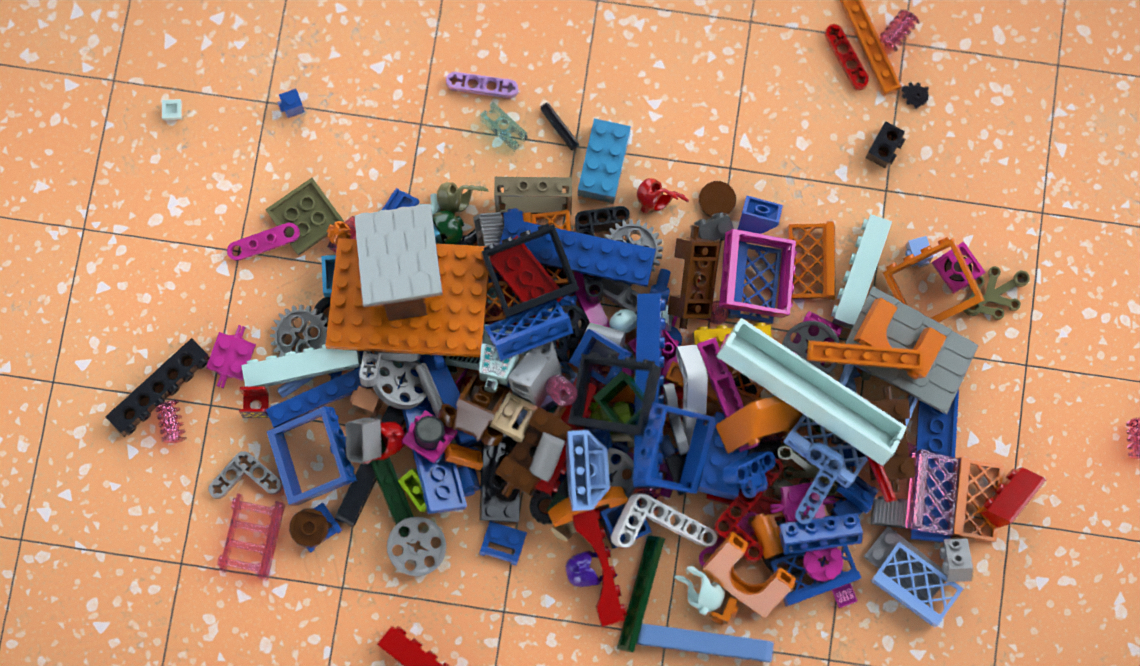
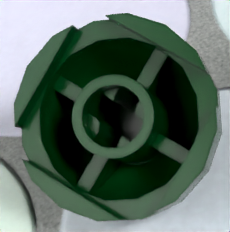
M439 211L432 214L433 223L441 235L443 244H458L463 236L462 227L465 226L461 217H456L450 211Z

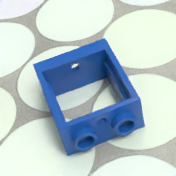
M588 328L569 362L579 368L581 355H589L597 340L618 352V359L625 360V357H630L632 353L597 331ZM612 367L606 378L592 369L591 376L607 385L623 368Z

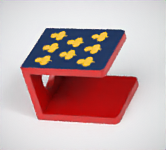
M264 386L240 387L239 390L243 394V409H239L243 418H268L266 409L269 408V392ZM259 400L261 408L251 409L252 401Z

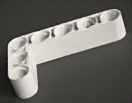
M697 345L677 346L676 358L684 378L683 409L706 415L707 371ZM683 416V429L688 446H690L696 419Z
M639 493L632 494L629 497L611 535V541L615 546L630 547L634 543L646 517L698 545L709 547L713 546L717 541V534L712 529L646 494ZM638 498L642 499L641 507L637 506ZM656 506L659 509V513L657 516H655L653 513V510ZM631 515L634 518V522L632 525L628 523V519ZM672 515H674L675 517V523L673 525H671L670 518ZM688 524H690L692 528L690 533H687L686 530ZM624 533L626 539L621 543L620 536ZM704 533L708 535L706 542L703 541Z

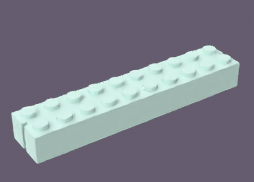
M742 318L733 328L717 355L718 358L882 466L894 454L907 428Z

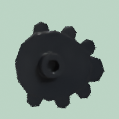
M910 82L908 86L902 87V92L904 93L902 98L907 99L906 104H912L915 109H918L919 106L924 105L928 101L929 88L921 86L919 82L916 85Z

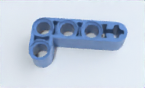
M820 442L812 444L807 452L808 461L821 469L796 511V519L802 524L812 521L844 465V458L840 453ZM812 450H819L822 453V456L815 457L812 453ZM830 460H837L839 466H831ZM826 476L830 483H822L820 477ZM817 493L820 499L814 500L810 494ZM809 505L811 508L808 514L805 516L803 515V512Z

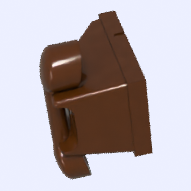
M474 373L456 403L457 409L449 404H442L438 418L444 426L453 427L454 431L458 429L476 437V441L482 440L488 446H496L501 443L504 433L494 428L487 429V427L500 409L510 388L498 384L496 392H488L484 389L486 381L480 380V375Z

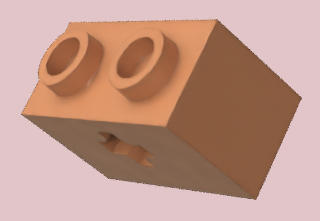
M359 386L357 391H353L350 398L356 412L377 419L383 401L376 392Z

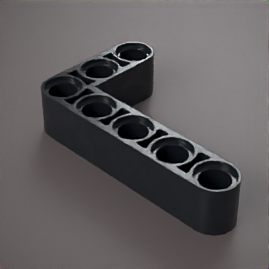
M624 206L581 211L575 216L576 232L595 236L594 233L609 231V228L616 230V223L620 227L622 226V220L617 217L620 215L625 216L626 218L622 220L629 224L630 212ZM605 218L606 221L600 222L598 219ZM584 220V221H587L588 223L585 224V225H582V224H580L579 222ZM582 274L586 299L592 304L599 303L603 298L601 277H589L587 274ZM597 290L599 293L592 295L590 291Z

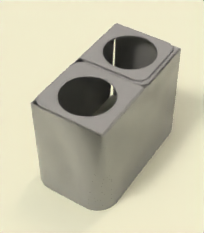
M365 417L346 423V456L349 461L362 463L381 457L380 420Z

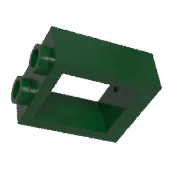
M621 371L593 398L612 422L638 426L641 409L624 423L609 404L627 385L643 403L644 393L629 374Z

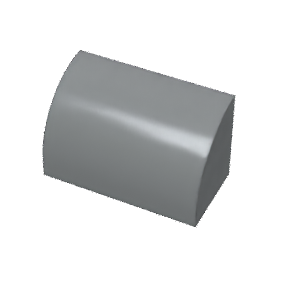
M594 323L588 325L586 331L588 328L593 329L625 349L626 332ZM599 340L596 341L590 353H599L602 357H607V354L619 356L618 352Z
M543 432L530 466V471L537 477L549 481L565 441Z

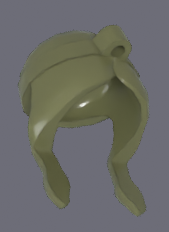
M445 182L438 188L437 203L441 209L450 211L455 215V212H461L468 207L473 190L487 192L489 190L483 186L462 185L457 188L455 183Z

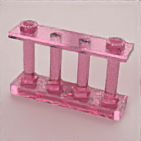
M237 493V497L232 500L231 509H233L231 522L223 555H219L217 566L224 573H226L227 566L253 571L258 574L260 580L268 581L285 504L275 501L274 506L268 507L244 502V496ZM241 509L268 514L269 517H272L270 525L264 526L239 521ZM236 528L264 533L267 536L266 543L259 545L234 540ZM231 548L259 552L260 555H263L261 563L254 564L229 559Z

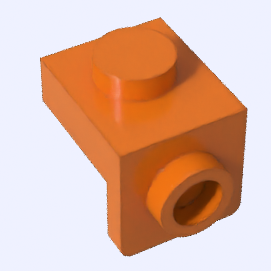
M730 597L723 615L711 611L709 617L713 618L712 621L719 625L728 624L730 617H735L739 608L736 605L737 600Z

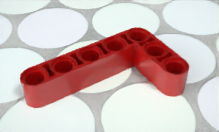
M775 459V466L778 472H765L767 489L783 469L782 463L778 459ZM765 491L757 492L750 503L743 499L744 494L741 492L719 517L713 528L717 536L723 541L732 532L741 536L748 543L745 553L741 557L749 563L757 562L763 555V549L737 524ZM731 509H739L741 515L739 517L732 516ZM725 523L728 526V531L721 532L718 529V524ZM751 548L756 549L758 557L752 558L748 550Z

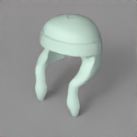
M630 309L617 311L610 318L609 328L624 331L627 334L637 327V313ZM625 344V349L632 353L630 357L634 358L633 352Z
M688 566L687 570L701 577L702 585L699 594L695 591L690 580L684 576L675 575V579L688 585V601L692 606L699 609V613L706 615L707 612L717 610L724 599L723 587L716 582L710 584L708 577L695 567Z

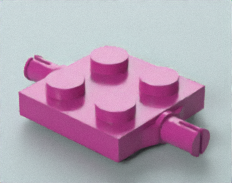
M238 325L235 335L218 333L206 369L220 375L217 387L221 385V388L224 389L227 378L244 380L241 365H245L247 361L251 360L256 344L242 338L246 329L244 326Z
M812 483L781 487V504L770 505L771 513L782 511L786 518V523L799 522L795 514ZM817 493L810 494L812 499H820ZM834 495L824 498L813 519L826 517L825 504L835 503ZM809 505L803 512V515L805 516L808 514L811 508Z

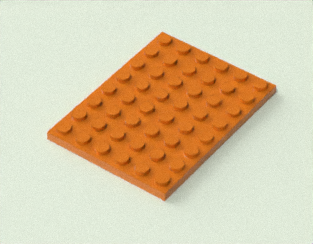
M338 238L325 344L326 349L480 358L489 280L481 252L487 246L436 244L443 295L425 298L427 315L388 321L384 304L363 306L357 239Z

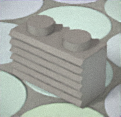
M482 213L474 216L478 246L500 245L504 229V219L501 217V213Z
M880 496L873 501L871 524L910 529L912 527L914 504L909 503V500L897 499V501L886 503L884 497Z

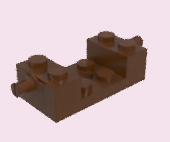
M691 225L690 237L676 239L674 257L684 259L685 262L681 295H670L667 314L680 318L679 328L687 329L688 318H711L720 242L698 238L700 226ZM701 276V280L698 283V277Z
M891 386L883 387L884 399L870 401L869 403L906 426L905 419L910 418L909 400L892 398ZM906 430L894 454L883 465L887 478L891 481L894 493L900 492L899 480L915 477L914 457L909 458ZM869 463L870 478L873 481L876 478Z
M559 404L554 414L545 411L541 407L537 408L528 422L529 426L524 433L523 441L517 442L510 455L504 458L495 472L507 482L501 494L508 497L512 490L516 488L531 496L541 478L530 471L533 457L529 453L530 449L538 447L543 432L565 442L567 441L568 431H573V429L560 418L567 409L566 407Z

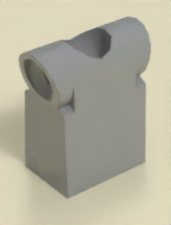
M551 341L531 349V352L524 356L507 377L513 395L537 407L542 405L555 385L554 381L562 376V370L553 342Z

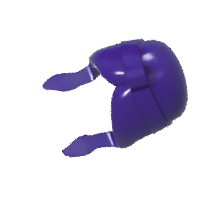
M584 551L568 559L565 565L566 575L573 586L588 587L601 583L602 575L598 577L595 571L589 567L591 558L597 557L596 552Z

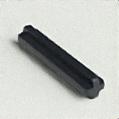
M548 102L544 103L540 110L570 150H575L579 146V142Z

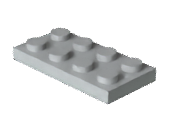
M889 526L886 527L864 555L865 559L879 569L897 543L900 542L943 573L940 566ZM899 548L895 553L896 561H907L906 553ZM908 563L897 565L899 576L910 574ZM911 563L913 574L923 572L921 563ZM894 565L886 566L883 573L888 577L896 576ZM927 574L929 586L940 584L936 574ZM924 575L913 576L915 588L926 586ZM910 577L900 578L901 587L904 589L912 588ZM940 587L930 588L931 599ZM927 589L916 590L919 600H928Z

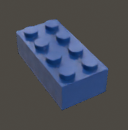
M716 412L712 416L717 418L715 425L726 419L724 413ZM714 426L698 491L734 500L739 494L740 484L726 483L723 479V470L730 464L746 457L748 450L740 452L739 449H736L728 454L716 426Z

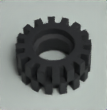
M538 490L531 497L529 504L530 513L538 523L540 522L543 525L552 524L549 515L543 513L539 505L545 499L552 501L556 494L555 492L551 496Z

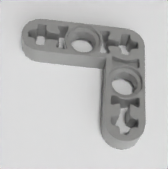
M364 351L360 368V383L366 387L374 386L377 383L381 360L416 361L420 359L421 354L374 352V354H371V351ZM371 361L376 362V364L374 365H367L366 363Z
M674 384L663 385L666 405L678 408ZM667 412L680 455L688 454L689 446L680 416Z
M242 451L212 481L209 486V493L215 499L225 497L244 474H247L271 495L278 494L281 491L282 482L250 453ZM248 456V462L253 465L249 472L246 471L249 467L245 463L240 465L241 457L245 458ZM256 468L264 470V475L261 478L254 477L253 472ZM229 470L236 471V478L234 480L226 479V473ZM268 474L271 475L268 477L271 482L277 481V489L272 488L269 490L270 485L264 481ZM223 478V480L226 483H228L229 486L227 487L224 484L221 487L222 493L219 494L217 492L216 494H214V487H220L222 485V481H220V479Z

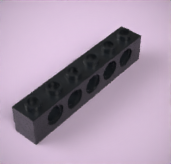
M191 338L105 417L124 437L132 434L141 421H146L155 408H160L166 402L165 399L169 395L172 396L179 391V386L182 383L190 381L194 377V372L204 368L208 364L210 357ZM186 359H193L190 366H184ZM172 372H178L176 379H169V375ZM157 385H164V389L161 392H155ZM143 398H149V403L146 406H141L140 404ZM129 411H135L132 419H126Z

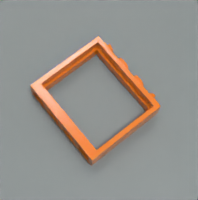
M948 237L937 241L939 245L933 248L929 245L921 249V254L917 256L911 254L903 258L904 262L899 265L896 262L886 267L887 271L883 272L894 297L908 305L893 274L951 247L975 296L931 317V319L938 323L985 301L955 239H949Z

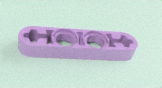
M451 72L446 77V84L453 91L503 98H514L518 94V84L511 79L461 72ZM454 77H456L457 81L459 82H456L455 85H452V81L450 80H453ZM463 78H466L465 87L462 86ZM472 79L478 81V86L475 88L468 86V82ZM489 82H494L497 87L495 90L490 91L486 88V85ZM500 83L502 84V92H499ZM509 85H512V88L515 89L511 93H508L507 89H505Z

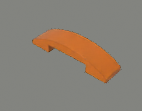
M610 486V489L594 508L605 504L613 508L627 503L628 498L622 487ZM570 497L552 507L548 511V515L554 527L572 522V515L587 510L572 511Z

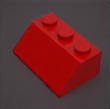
M1023 467L1012 469L1006 475L1007 480L1005 483L999 484L994 490L996 494L993 498L990 497L984 502V509L980 513L997 528L1012 524L1047 479Z

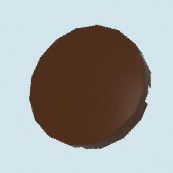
M722 181L707 183L699 194L701 211L711 218L713 214L718 212L729 215L736 205L734 189Z
M305 508L292 517L289 526L292 539L298 545L306 548L320 545L326 539L329 531L326 517L320 511L313 508Z

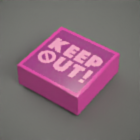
M851 583L831 590L839 609L858 601Z

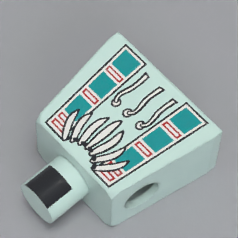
M482 343L479 375L480 380L486 381L484 388L486 391L496 392L498 384H508L507 377L515 369L519 361V354L500 361L494 346Z

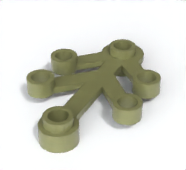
M996 266L991 267L988 271L989 281L986 293L983 296L985 301L974 305V310L968 308L964 312L969 316L983 313L992 316L995 320H1001L1005 314L1002 308L993 309L984 306L987 302L1007 306L1011 311H1017L1021 306L1018 299H1008L1000 295L1016 286L1024 287L1030 280L1029 274L1026 271L1020 270L1016 272L1011 281L995 289L997 278L1001 271ZM991 270H996L998 274L993 275ZM982 276L978 278L981 280V284L978 285L979 290L980 287H982V285L984 284V278ZM1022 277L1024 282H1019L1017 278ZM973 291L971 297L965 299V301L975 296ZM1016 302L1017 308L1012 307L1011 303ZM995 311L1001 312V317H997Z
M785 443L780 444L778 456L784 460L791 458L805 469L795 470L793 467L787 466L783 472L784 478L788 480L802 478L799 484L812 483L807 478H816L820 469L812 463L810 464ZM826 476L820 477L822 483H830ZM834 481L833 484L835 486H831L829 492L827 493L828 495H835L838 493V491L836 490L838 482Z

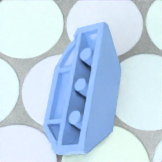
M588 430L568 431L566 463L568 492L572 511L593 510L610 489L607 448Z

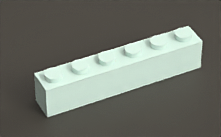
M870 214L868 219H864L861 227L864 230L862 237L858 236L855 244L858 250L856 254L852 253L849 264L852 265L851 270L845 273L843 279L846 282L844 289L840 288L837 299H840L838 306L834 305L831 316L834 317L832 323L851 330L853 329L864 305L892 221Z
M322 345L320 349L306 348L301 353L287 352L282 357L277 358L276 355L268 356L264 361L258 362L257 359L249 360L247 364L241 365L245 386L269 387L361 367L360 352L357 350L326 349L325 345Z

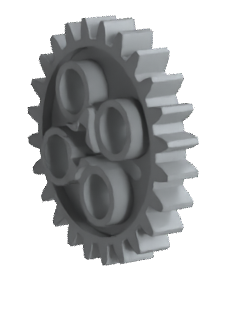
M630 219L629 224L622 220L621 227L616 223V230L609 228L611 235L605 234L606 239L626 243L622 238L625 236L630 244L656 249L652 271L655 272L654 265H660L657 259H662L663 257L658 252H662L663 247L658 246L662 244V239H657L659 233L653 234L654 227L647 229V222L641 226L640 220L633 224V220ZM633 234H638L640 236V239L634 241L630 238V236Z
M294 305L292 306V311L285 309L286 315L279 313L278 315L281 320H274L277 327H271L275 331V334L270 335V337L275 338L271 345H277L273 351L281 352L278 357L284 356V353L293 352L292 348L295 345L296 349L294 352L297 354L301 353V346L303 344H307L309 348L313 347L314 349H320L322 345L326 344V324L328 320H322L324 314L317 315L318 309L316 308L311 312V306H307L305 310L303 305L299 306V310ZM296 318L302 320V325L299 328H296L294 325ZM310 321V325L306 328L307 322ZM316 327L318 329V335L313 338L310 334V331L312 328ZM299 332L303 333L304 339H300V336H298ZM288 334L292 336V342L289 345L284 340Z

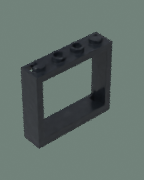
M549 224L537 227L538 230L531 233L528 230L520 233L519 238L513 239L509 237L502 240L500 245L490 244L483 248L484 251L481 252V256L505 319L579 290L554 224L551 226ZM550 235L569 285L508 308L489 257Z
M595 352L589 355L582 354L568 423L576 427L643 437L652 402L655 401L661 367L655 365V361L643 359V362H636L637 359L632 357H625V360L618 359V356L607 354V357H601V354ZM593 364L648 372L638 426L583 418Z

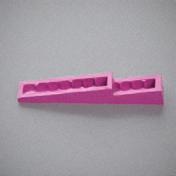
M715 337L698 343L697 347L725 418H728L744 408L731 372L728 371L726 363L717 357L720 348ZM747 444L741 446L738 449L740 452H742L753 447H756L759 444H756L751 447H749V445Z

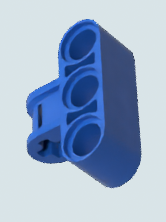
M772 452L751 453L725 467L723 479L728 484H740L743 494L748 498H752L757 492H763L767 489L765 472L774 467L775 456Z

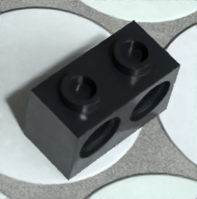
M885 121L869 149L866 159L883 168H886L888 163L892 165L897 156L894 153L896 148L901 149L906 140L903 138L905 131ZM887 135H893L896 140L890 141ZM878 151H885L887 153V156H880Z

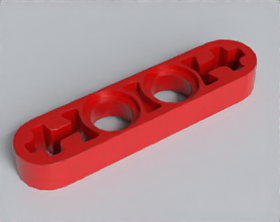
M829 25L826 29L825 37L845 74L855 89H865L869 83V76L848 38L839 25ZM831 30H833L834 32H838V42L836 44H834L836 42V37L834 35H830ZM839 45H845L848 51L840 53L837 48ZM848 61H854L857 67L855 69H849L846 63ZM858 70H860V71L858 72L859 78H860V79H863V78H864L863 84H861L860 82H858V83L856 82L857 79H858V77H857V75H856V72H857Z

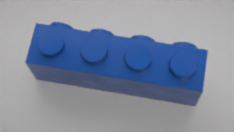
M846 513L839 516L812 519L807 524L800 522L780 524L779 536L784 555L861 544L863 530L858 513Z

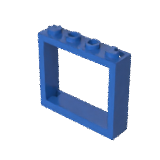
M652 402L632 479L649 485L697 494L717 418ZM667 412L696 419L680 483L650 477Z
M324 406L267 431L289 505H300L357 481L354 473L355 468L346 456L344 433L339 426L338 415H336L334 407ZM322 417L340 477L302 493L284 433Z

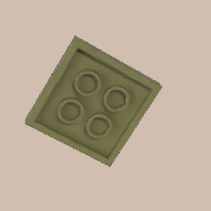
M310 178L265 209L276 226L285 223H293L298 226L300 236L295 242L289 243L298 256L327 237L329 234L327 229L330 224L334 225V222L337 221L344 222L313 178ZM292 227L287 228L285 232L286 237L290 238L294 235Z

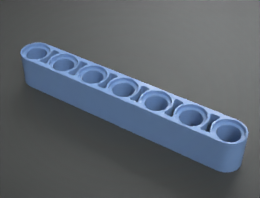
M650 624L641 625L636 643L645 646L761 662H772L774 642Z

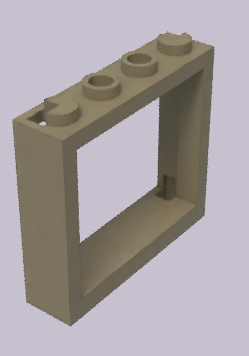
M494 177L496 212L503 214L508 212V209L516 208L523 213L539 214L562 211V205H568L570 215H572V178ZM562 188H566V193H562ZM500 204H505V210L500 209Z

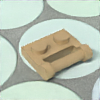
M508 393L490 427L512 437L517 442H522L525 437L524 433L529 426L528 422L538 407ZM524 409L527 411V414L518 430H515L512 427Z

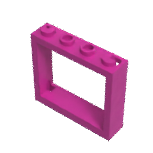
M731 229L726 232L719 307L778 318L789 316L790 309L793 307L791 296L794 291L793 276L796 271L794 259L797 251H795L796 241L737 229ZM739 241L782 249L777 309L734 301Z

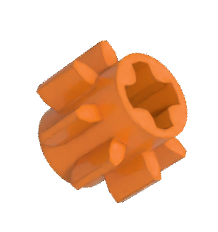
M337 221L334 222V225H329L327 237L330 242L337 245L338 238L350 239L351 234L349 232L351 229H349L346 223Z

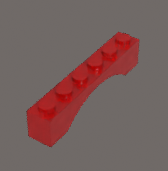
M597 508L572 515L575 531L591 544L601 565L602 588L596 604L600 625L603 627L625 621L626 609L624 604H620L619 597L622 596L619 584L615 585L613 579L617 577L615 568L610 566L608 560L611 558L609 547H605L603 539H606L603 527H599L598 520H601L599 510Z

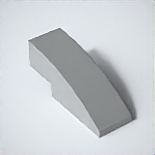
M601 278L604 297L622 309H630L637 313V294L639 293L623 282Z

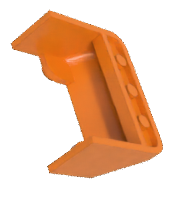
M773 396L745 406L715 426L729 454L743 445L754 446L760 443V438L777 433L779 438H782L791 432L803 413L779 397Z

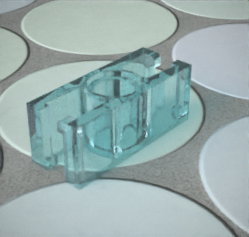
M493 102L490 104L489 113L492 114L494 112L498 118L496 121H493L486 115L488 112L484 110L480 114L481 121L515 151L519 145L516 140L513 141L511 139V133L515 132L525 142L527 140V132ZM501 124H507L509 126L505 130L499 128Z

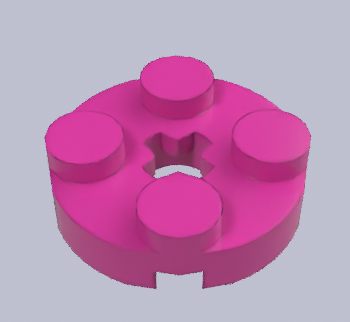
M837 547L807 551L803 557L804 569L816 581L826 582L832 580L842 570V553ZM822 557H826L828 564H825L824 567H821V563L818 562V559H822Z

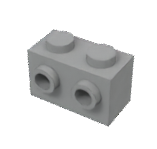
M944 539L943 547H940V559L944 560L942 571L943 574H946L947 582L971 581L973 564L968 539Z

